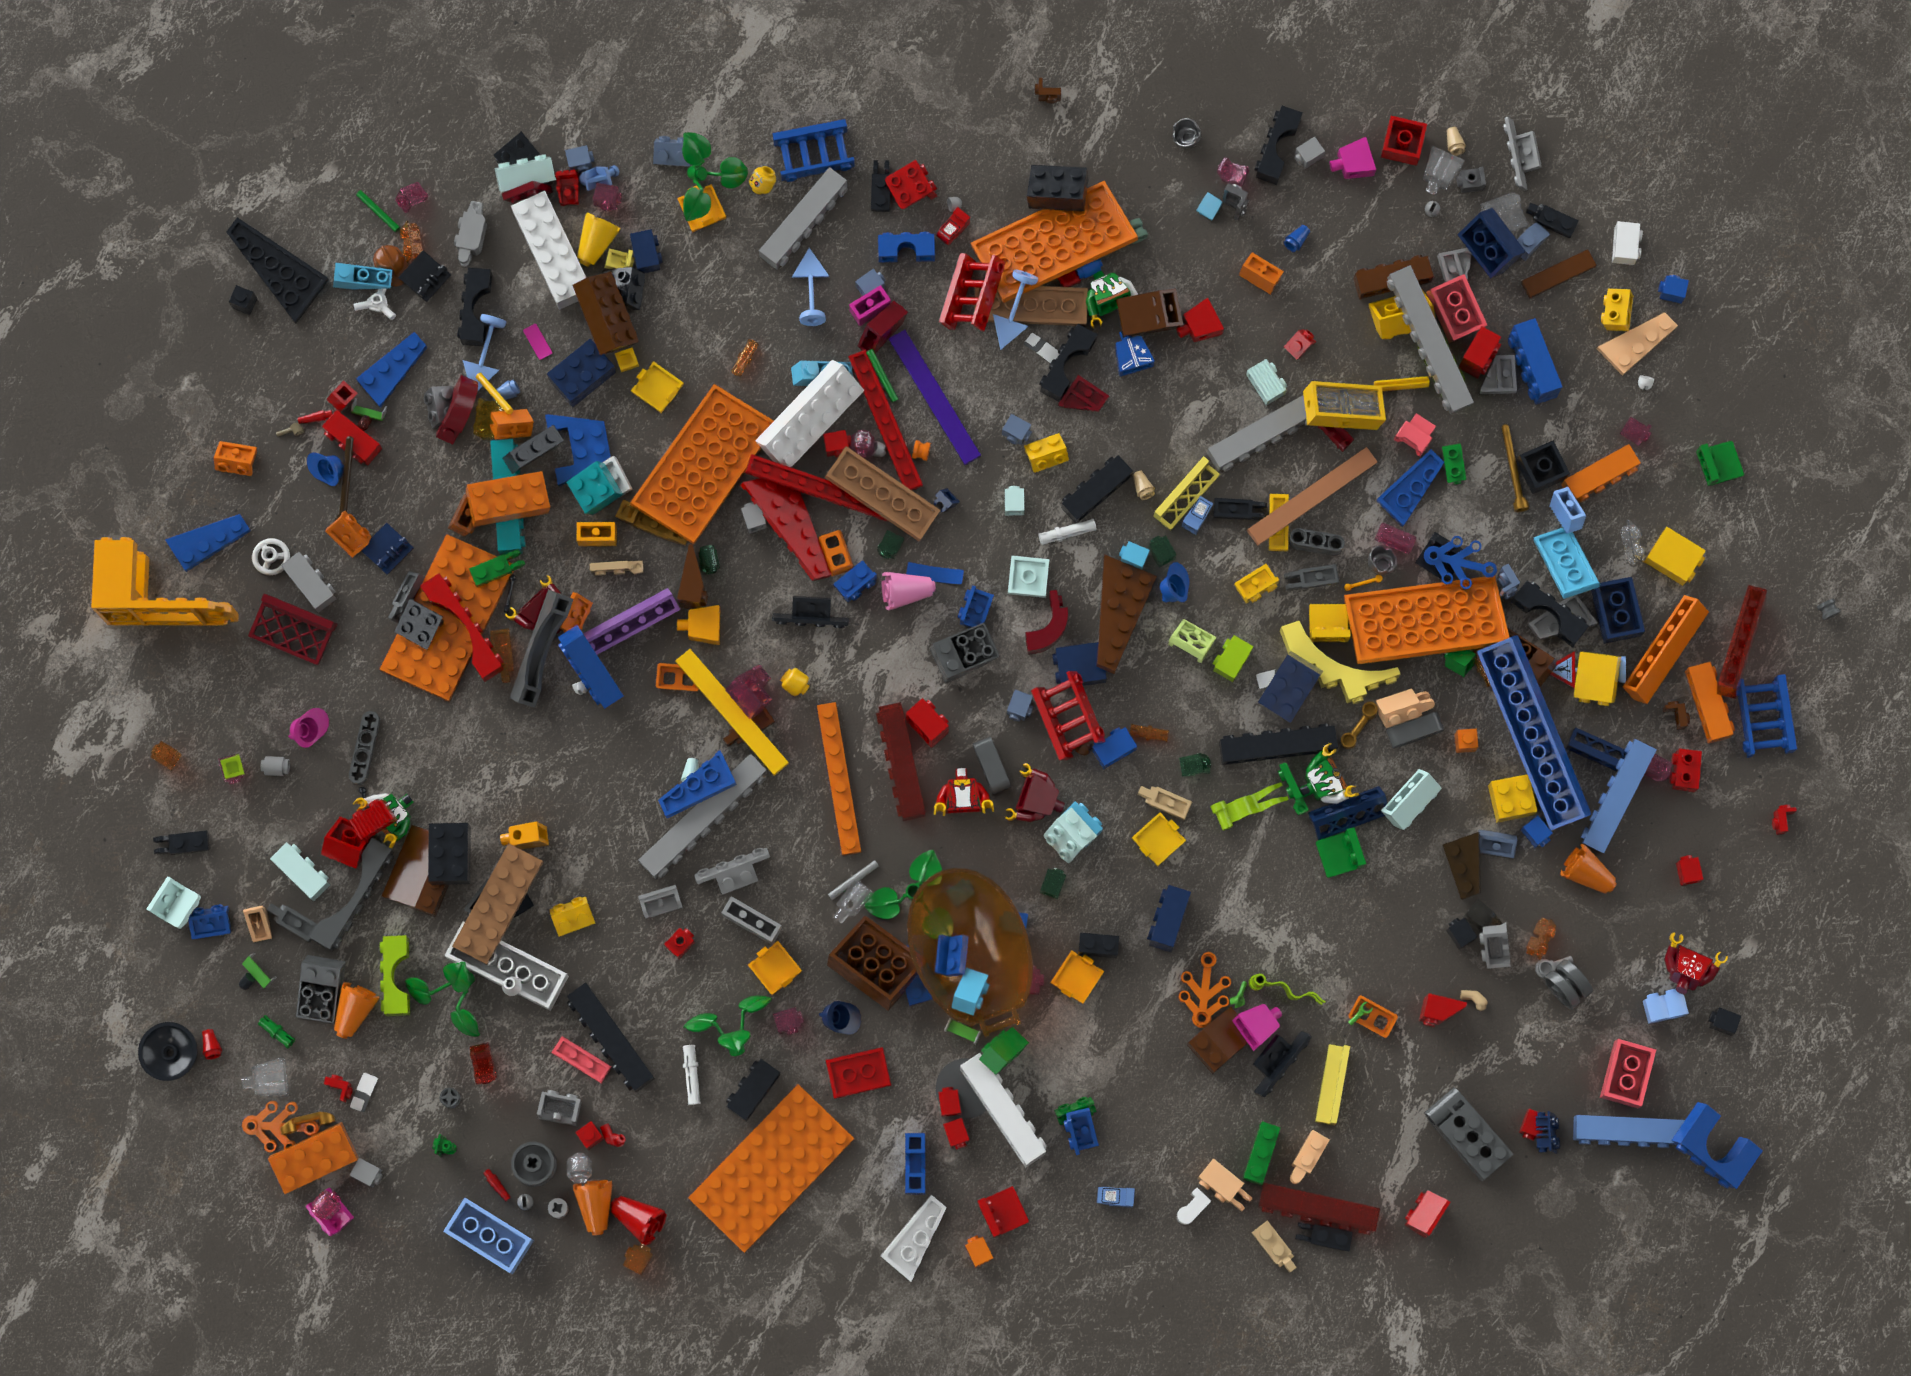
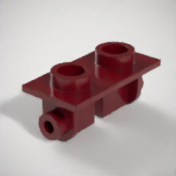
M1318 426L1337 446V449H1340L1342 452L1354 441V438L1344 428Z

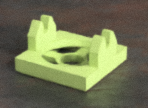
M1183 619L1170 637L1168 645L1171 647L1176 645L1197 657V661L1202 663L1216 637ZM1179 635L1185 636L1188 641L1182 640ZM1189 635L1195 636L1198 640L1190 638ZM1193 644H1199L1204 648L1198 649Z

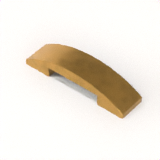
M622 501L615 516L616 518L652 535L686 546V539L630 505V502Z

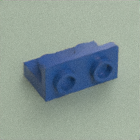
M862 560L837 580L833 586L847 602L855 601L862 595L861 592L865 588L870 589L876 584L877 574L872 572Z
M219 904L212 906L210 909L195 908L188 919L192 939L231 934L228 916L229 907Z
M938 936L935 973L948 977L965 975L969 936Z

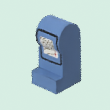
M1200 496L1188 515H1186L1181 527L1196 535L1210 512L1213 503Z
M1098 1187L1097 1204L1132 1208L1135 1188Z

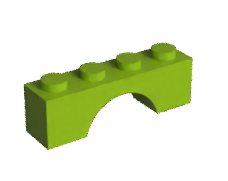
M406 935L383 936V942H380V953H383V961H380V972L383 973L380 989L381 992H384V1000H381V1012H384L386 1016L410 1015V996L397 988L394 981V973L399 963L409 958V938Z

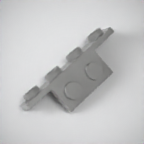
M1505 117L1504 130L1509 137L1507 146L1509 151L1512 152L1511 165L1516 172V176H1514L1515 184L1523 191H1526L1528 188L1524 173L1542 168L1535 132L1530 131L1517 135L1514 121L1510 117Z
M757 848L748 855H739L732 861L718 863L716 867L701 869L694 876L697 884L716 878L723 895L757 882L758 878L752 864L767 859L770 855L767 848Z

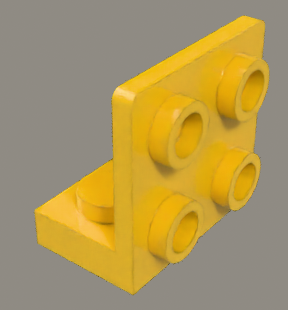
M1346 604L1309 605V633L1312 642L1349 641L1350 630H1348Z

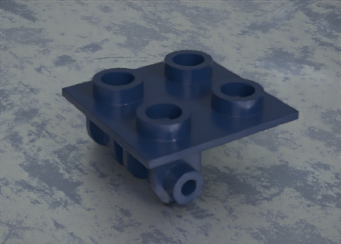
M386 523L361 551L388 575L414 547Z
M1548 1111V1116H1545V1112H1537L1535 1117L1536 1127L1548 1126V1128H1536V1131H1548V1134H1536V1137H1548L1537 1138V1148L1539 1152H1547V1148H1549L1550 1152L1557 1154V1149H1560V1138L1556 1134V1130L1559 1129V1118H1556V1115Z

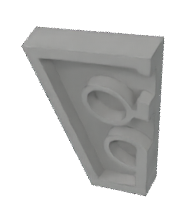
M1578 595L1568 597L1559 603L1569 607L1571 613L1575 616L1584 618L1589 627L1597 625V621ZM1548 611L1528 624L1538 640L1558 635V622Z

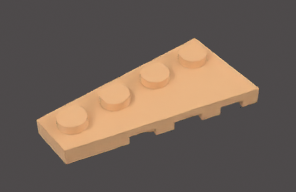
M1664 312L1598 346L1597 350L1623 376L1674 331L1678 325Z

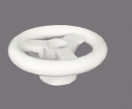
M274 538L265 539L258 543L252 553L254 567L265 575H276L284 571L281 565L276 569L268 570L271 563L275 562L276 559H284L283 563L290 559V552L286 544ZM267 545H278L282 548L283 552L277 553L273 547H267ZM261 548V556L265 561L263 567L258 562V553ZM273 554V557L268 558V555Z

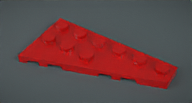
M761 478L743 482L740 486L743 490H747L752 497V502L759 506L764 518L780 538H783L788 545L789 551L796 555L799 559V564L810 579L815 581L830 577L832 575L801 493Z

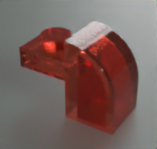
M489 1042L470 1046V1057L474 1067L476 1085L488 1084L495 1080L497 1074Z

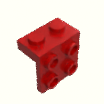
M917 160L885 178L886 184L901 209H906L926 196L931 200L937 197L935 183L933 180L929 181L926 176L929 174L924 164L920 165Z

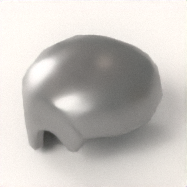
M1184 118L1174 124V142L1184 149L1195 147L1201 138V131L1197 123L1192 119Z
M1378 545L1371 550L1368 564L1373 572L1387 575L1392 573L1397 566V557L1391 548L1387 549L1383 545Z

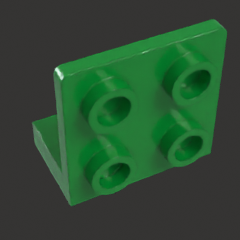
M1733 441L1711 447L1707 443L1700 445L1696 453L1708 486L1744 476Z
M1354 827L1347 829L1345 833L1316 841V847L1327 878L1364 868L1366 865Z

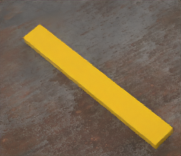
M691 649L675 660L678 666L774 776L789 764Z

